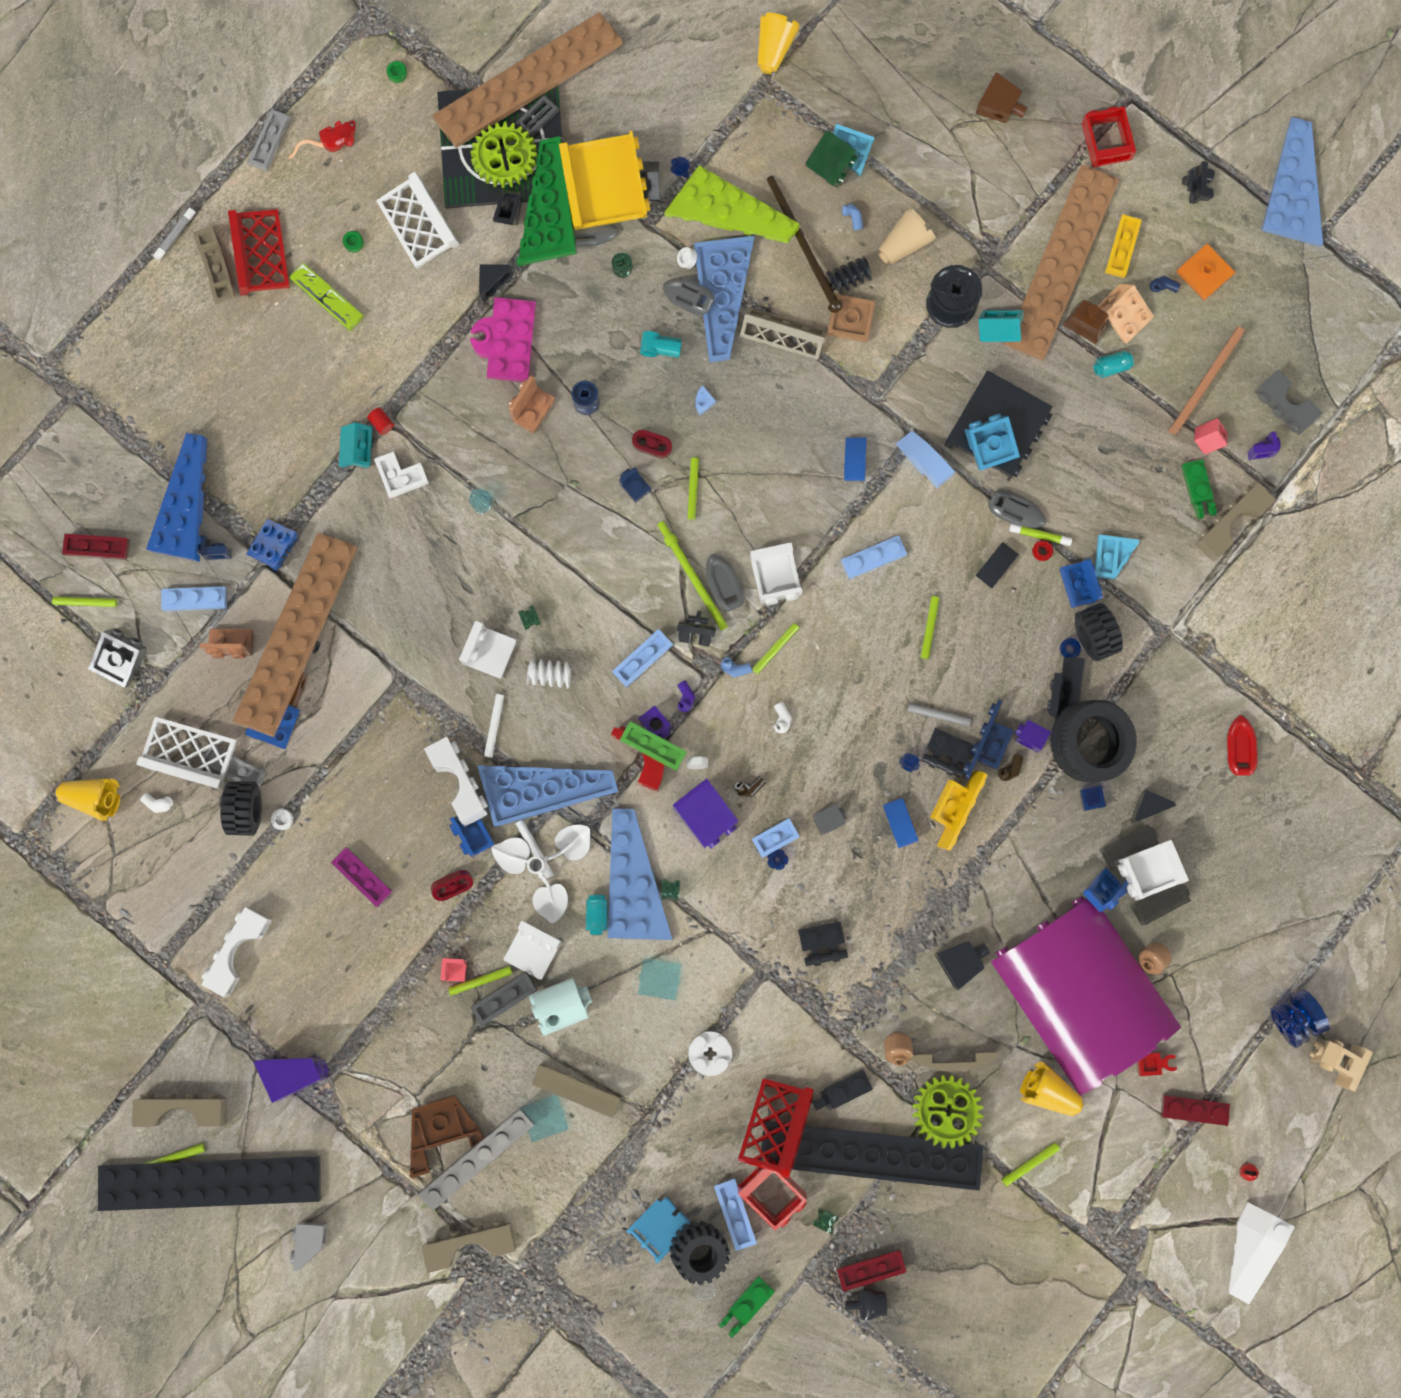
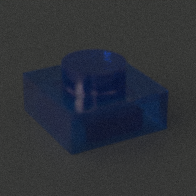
M1102 786L1079 790L1083 811L1106 807Z

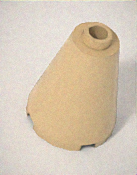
M908 208L879 247L880 253L878 256L885 264L889 262L892 265L936 239L931 229H927L925 221L913 209L910 210Z

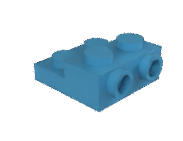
M1001 413L989 416V421L982 423L981 420L969 423L970 428L964 429L969 447L973 450L978 470L981 471L1020 457L1008 416H1001Z

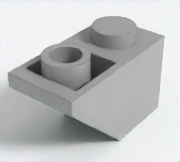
M300 1222L294 1227L292 1241H295V1250H292L290 1257L293 1271L301 1269L326 1246L328 1223Z

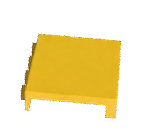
M629 131L627 135L568 145L567 142L559 144L575 230L647 217V211H650L649 199H644L643 191L647 190L645 178H640L639 170H643L641 157L636 155V149H639L638 137H633L632 131Z

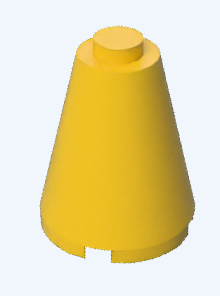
M770 12L766 13L765 16L761 14L757 66L761 68L760 71L762 73L772 74V72L778 70L799 31L800 25L795 20L790 23L787 21V17L781 14Z
M112 778L65 781L56 789V797L60 803L101 821H108V817H113L116 814L121 795L117 794V788H120L118 781Z
M1040 1061L1033 1065L1037 1068L1033 1072L1029 1070L1025 1075L1020 1087V1093L1023 1094L1020 1100L1027 1104L1069 1116L1079 1114L1083 1108L1082 1097L1046 1063Z

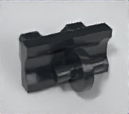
M1202 161L1199 166L1191 168L1188 171V175L1182 178V184L1187 186V191H1190L1189 203L1196 204L1199 201H1209L1214 197V190L1207 187V183L1213 181L1215 171L1208 168V162Z
M697 610L696 616L688 615L687 621L695 622V624L679 621L677 625L679 642L690 643L691 635L694 633L700 634L698 645L709 647L712 637L715 636L716 627L700 625V623L708 624L709 618L701 617L702 611Z

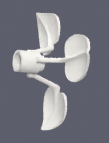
M572 825L562 829L555 838V845L561 850L544 858L534 856L527 859L530 855V847L521 838H510L491 847L495 860L506 872L520 874L525 870L527 863L528 870L533 874H538L539 878L543 880L547 887L537 889L532 901L535 910L550 923L557 922L563 916L568 905V893L563 885L554 884L551 886L543 873L548 869L547 861L563 853L567 859L572 861L584 858L590 848V828L587 826Z

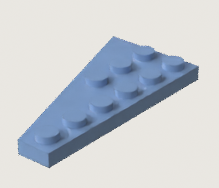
M1291 117L1261 231L1321 247L1323 237L1312 122Z
M755 236L694 243V250L697 253L696 267L699 285L708 288L714 295V302L709 312L703 315L709 363L730 360ZM705 296L703 297V299H702V301H701L702 306H703V303H704V301H705V299H706Z
M477 765L494 827L618 792L613 771Z
M612 809L608 938L672 940L634 809Z

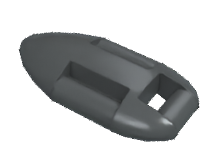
M613 224L580 230L574 229L576 246L604 244L612 240L619 231Z
M677 278L668 280L663 284L664 293L669 301L696 315L707 314L714 302V295L708 288L691 280ZM705 296L706 299H705V301H704V303H703V306H702V308H701V307H699V305H700V303H701L703 297Z
M998 490L993 493L988 507L998 518L1028 528H1038L1046 524L1043 512L1032 501L1006 490ZM1000 498L1005 499L1002 507L997 506Z
M711 554L706 563V579L716 603L727 612L741 607L744 603V593L733 567L723 557ZM736 596L737 598L729 603L725 602V600Z

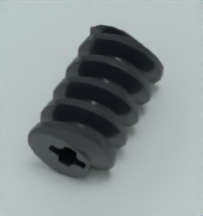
M864 256L862 259L856 258L855 263L849 261L847 266L845 264L841 265L840 270L834 268L832 272H826V278L833 292L837 290L839 294H842V287L849 291L850 283L856 288L857 280L864 284V277L869 281L872 280L871 269Z

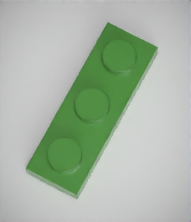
M631 721L620 738L621 742L676 772L687 754L685 750Z

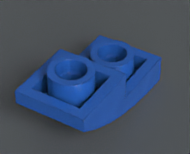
M846 438L844 481H865L867 438Z
M903 798L884 804L883 808L898 848L918 842L917 834Z

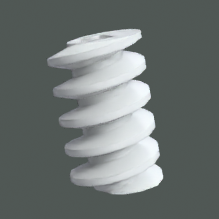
M532 658L528 665L527 685L530 680H532L533 685H537L540 680L541 686H545L548 681L550 687H553L557 681L559 688H562L565 682L566 687L569 689L572 668H569L568 662H565L564 666L561 667L560 661H557L555 666H552L551 660L545 666L543 659H540L538 665H536L534 658Z

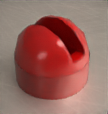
M1244 1163L1239 1169V1174L1246 1181H1254L1258 1178L1259 1171L1254 1164ZM1245 1169L1255 1171L1254 1175L1245 1174Z

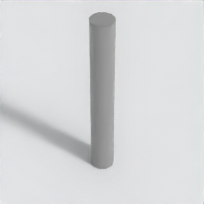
M912 703L908 705L907 711L965 726H970L971 718Z

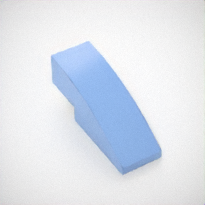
M911 431L896 443L922 476L925 474L936 489L953 477L955 471L915 432Z

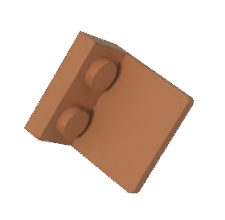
M530 375L528 380L525 379L519 389L521 391L517 397L514 396L511 399L508 407L512 421L534 434L554 404L555 397L539 389L535 377Z
M209 629V643H200L199 648L205 651L206 654L211 655V658L223 659L224 655H232V658L245 659V656H252L253 630Z

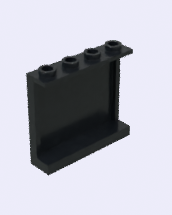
M987 370L944 446L950 449L955 446L974 457L964 429L970 428L969 423L981 420L982 423L989 421L988 417L1001 413V416H1008L1020 457L992 466V468L1007 475V481H1010L1012 476L1017 478L1022 466L1019 464L1022 459L1027 460L1033 450L1030 448L1033 441L1037 443L1043 433L1040 431L1042 424L1047 426L1053 414L1049 412L1053 406Z

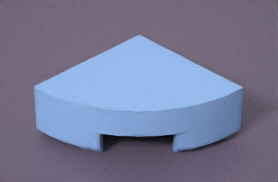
M704 386L698 390L695 400L699 415H702L716 403V400Z

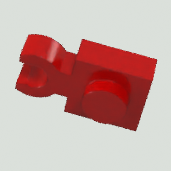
M1159 1052L1148 1054L1137 1062L1138 1076L1162 1075V1068L1167 1071H1176L1177 1067H1170L1168 1065V1060L1174 1059L1176 1056L1167 1054L1161 1059Z

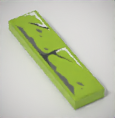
M302 263L289 277L348 331H351L364 318L363 314L306 264Z

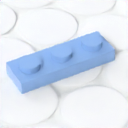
M898 535L841 559V563L850 580L907 556V552Z
M226 587L161 589V610L227 609Z
M658 629L619 664L612 673L627 688L665 654L673 644Z
M735 1178L714 1185L735 1250L738 1251L757 1244L742 1198L738 1195V1186Z

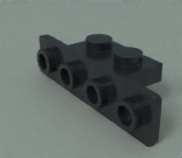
M1064 657L1062 673H1054V679L1050 683L1052 694L1051 699L1047 703V710L1049 715L1055 719L1065 708L1080 702L1085 667L1084 658Z

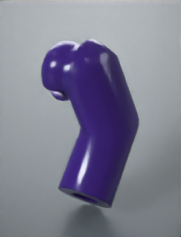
M684 680L677 685L682 693L681 700L678 702V709L682 712H688L693 706L695 694L687 681Z

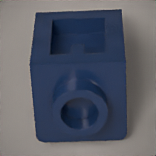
M636 467L631 470L628 468L620 475V486L635 503L652 491L651 487L639 475Z
M201 535L198 553L206 561L231 559V550L226 545L214 543L210 546V540L205 535Z

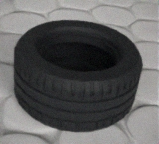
M1088 700L1068 706L1057 716L1051 729L1050 747L1055 762L1069 777L1071 776V778L1082 782L1108 781L1121 775L1132 763L1136 753L1137 735L1132 720H1130L1128 714L1120 706L1107 700ZM1089 718L1098 720L1105 727L1109 736L1107 754L1097 764L1087 761L1078 748L1077 736L1079 728Z

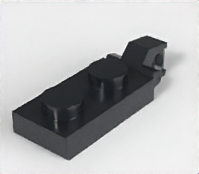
M862 1069L824 1088L820 1092L822 1097L812 1101V1104L816 1111L827 1106L828 1110L835 1109L872 1091L873 1088Z

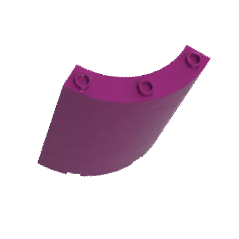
M1083 896L1071 902L1073 906L1049 923L1046 920L1036 927L1038 931L1010 949L1005 946L997 951V957L991 961L1080 1096L1103 1084L1102 1080L1112 1074L1115 1077L1157 1049L1156 1044L1162 1039L1167 1041L1181 1028L1103 911L1099 912Z

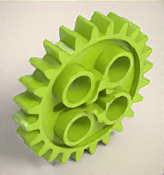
M506 122L503 123V127L496 123L494 129L488 125L489 131L481 130L482 137L476 136L477 143H472L474 150L471 151V156L473 157L471 161L472 165H475V172H479L480 179L485 177L487 184L492 180L494 187L497 186L498 182L501 183L502 188L505 187L506 183L513 187V181L520 185V178L522 177L527 180L526 173L532 174L531 167H536L537 149L536 145H533V137L529 138L528 131L523 133L522 126L516 130L514 123L510 127H507ZM499 139H502L504 143L509 171L505 170ZM511 141L516 142L515 145H508ZM490 146H496L493 150L488 149ZM514 160H520V161H521V162L518 163V164H512V162H513ZM496 164L501 165V166H500L499 168H497V169L492 168L493 165H496Z
M942 1075L940 1082H938L934 1077L932 1085L927 1081L924 1083L926 1090L919 1088L918 1092L922 1096L915 1095L914 1100L918 1102V1104H913L911 1107L917 1110V1112L912 1114V1117L918 1118L914 1126H921L922 1129L919 1131V1134L926 1132L925 1140L927 1141L932 1137L934 1139V1146L940 1141L942 1148H945L947 1143H949L952 1149L955 1147V1142L961 1147L964 1145L963 1138L967 1142L971 1141L969 1134L977 1135L974 1127L980 1128L982 1126L977 1121L984 1118L982 1114L978 1113V1111L984 1108L977 1105L981 1097L974 1098L973 1095L976 1089L969 1091V1082L964 1086L961 1085L962 1078L954 1082V1077L951 1075L948 1081H946L945 1076ZM933 1094L941 1095L943 1103H935ZM956 1097L964 1100L965 1106L963 1108L956 1106ZM928 1107H932L938 1110H944L946 1107H948L950 1112H964L967 1114V1116H963L957 1113H951L949 1116H946L947 1114L945 1111H930ZM931 1116H937L940 1119V1126H934L931 1123ZM954 1119L961 1121V1130L953 1127L952 1121Z

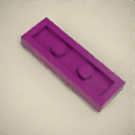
M347 847L331 862L376 907H379L392 894L393 891Z

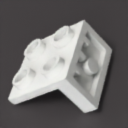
M475 621L459 661L463 665L501 679L517 641L485 628L483 623Z
M521 921L517 928L519 931L506 953L504 961L541 980L562 941Z

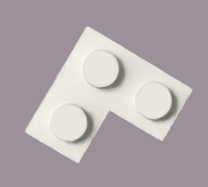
M394 452L374 459L390 499L429 484L421 463L401 470Z

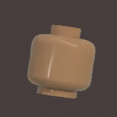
M1152 942L1146 946L1139 955V963L1143 970L1153 975L1162 973L1172 961L1169 949L1158 942Z
M903 1032L891 1033L884 1040L886 1060L896 1066H903L909 1062L913 1056L911 1038Z

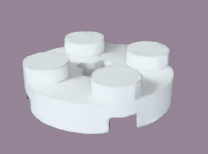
M717 1032L701 1033L693 1040L689 1047L690 1063L702 1075L715 1076L727 1069L732 1059L731 1045L725 1037ZM709 1047H712L713 1051L717 1052V1055L713 1056V1060H708V1056H704V1052L708 1051Z

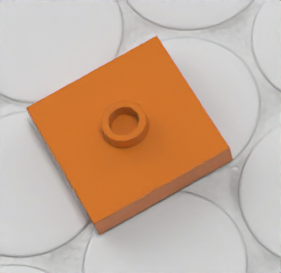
M1208 244L1203 246L1176 271L1204 301L1236 273Z

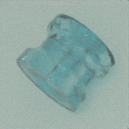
M476 489L470 494L469 502L475 512L485 513L491 508L492 501L486 490Z

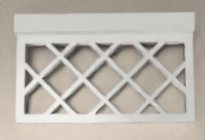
M416 172L408 175L409 179L376 201L414 266L418 269L452 247L454 249L460 244L423 181ZM411 187L413 191L411 199L402 198L403 190ZM390 199L396 200L394 210L386 209L383 203ZM400 201L410 203L407 213L398 211ZM414 204L423 207L421 216L411 214ZM397 215L406 217L404 227L396 226L395 220ZM410 218L419 219L417 230L408 228ZM423 221L432 223L431 232L421 231ZM406 232L416 233L413 244L405 241ZM420 234L429 236L427 247L418 245ZM434 237L442 239L444 243L437 249L431 248ZM417 248L426 250L424 257L419 261L415 258Z
M155 717L142 757L138 758L136 765L223 790L226 784L224 780L237 740ZM159 723L166 724L170 731L162 737H159L157 733ZM181 730H186L190 738L179 743L175 734ZM203 735L207 736L210 744L200 749L195 739ZM172 736L176 746L166 751L162 741ZM223 741L230 743L228 751L220 755L215 745ZM193 742L197 751L186 756L182 746ZM159 743L163 753L156 757L149 755L151 747ZM212 747L217 757L206 762L202 752ZM179 749L183 759L176 763L172 762L168 754ZM199 755L203 765L198 768H192L189 759ZM218 760L222 765L220 775L213 774L209 765Z

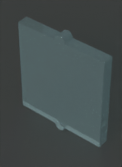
M643 959L642 971L639 975L638 994L675 1000L677 986L680 984L679 974L681 965Z
M557 1095L521 1107L535 1123L528 1131L532 1142L568 1130L564 1117L565 1110H562Z

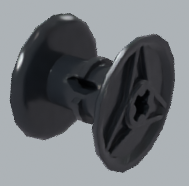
M949 265L942 268L934 276L931 289L926 298V309L930 318L938 325L946 328H958L967 324L974 316L976 305L982 296V284L978 275L970 268L962 265Z

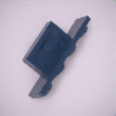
M998 699L997 704L992 703L988 715L991 718L988 723L984 722L980 734L983 735L980 743L976 741L971 752L975 754L972 762L967 761L963 773H966L965 779L970 781L977 762L996 770L999 768L1014 733L1013 729L995 722L1003 700Z

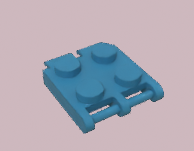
M667 1196L662 1201L657 1199L626 1230L628 1234L631 1233L641 1243L640 1246L643 1249L646 1248L655 1257L654 1261L656 1263H659L669 1252L670 1246L673 1245L671 1242L672 1237H677L676 1231L678 1229L682 1231L684 1229L683 1225L691 1223L681 1211L675 1216L672 1214L677 1207ZM635 1228L646 1238L645 1241H644V1239L634 1230ZM649 1243L660 1253L659 1255L648 1245Z

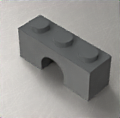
M1277 370L1255 393L1262 403L1267 404L1272 409L1276 417L1281 418L1287 424L1289 430L1300 435L1323 413L1309 399L1300 405L1289 403L1286 399V391L1293 383Z

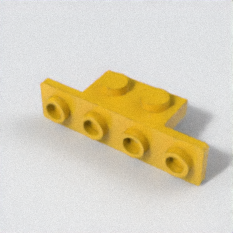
M974 770L970 781L967 782L965 787L948 779L930 816L931 819L945 826L937 844L939 848L950 851L956 844L957 837L962 827L966 824L967 817L976 803V798L985 785V780L988 776L985 772Z

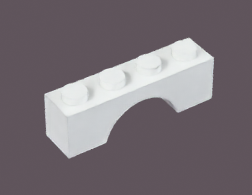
M445 737L424 748L432 766L437 772H449L456 775L459 779V792L451 804L460 822L467 826L488 815L485 810L488 805L482 795L478 796L476 789L479 788L473 777L469 778L466 773L469 771L465 760H460L457 755L460 753L456 742H451L448 737Z
M245 907L244 910L241 909L235 917V926L226 933L224 937L226 942L222 949L219 948L213 957V960H215L211 968L208 967L202 976L204 981L201 985L223 997H230L240 979L233 965L235 951L247 940L262 939L272 922L271 919L251 908Z

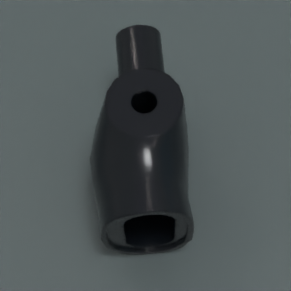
M872 1289L859 1290V1300L845 1301V1310H859L861 1320H873L876 1317L887 1316L885 1291H874Z

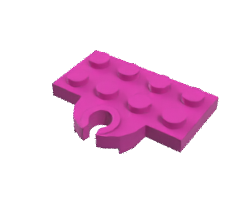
M494 297L493 317H485L477 321L472 327L471 334L482 332L486 335V338L482 341L470 338V342L478 356L488 359L487 379L514 382L528 380L535 301Z

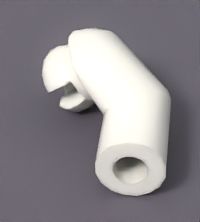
M782 701L774 706L779 715L777 723L774 725L777 733H785L792 721V716Z
M149 793L144 794L140 799L141 802L155 813L166 812L174 804L171 797L166 796L163 799L156 800Z

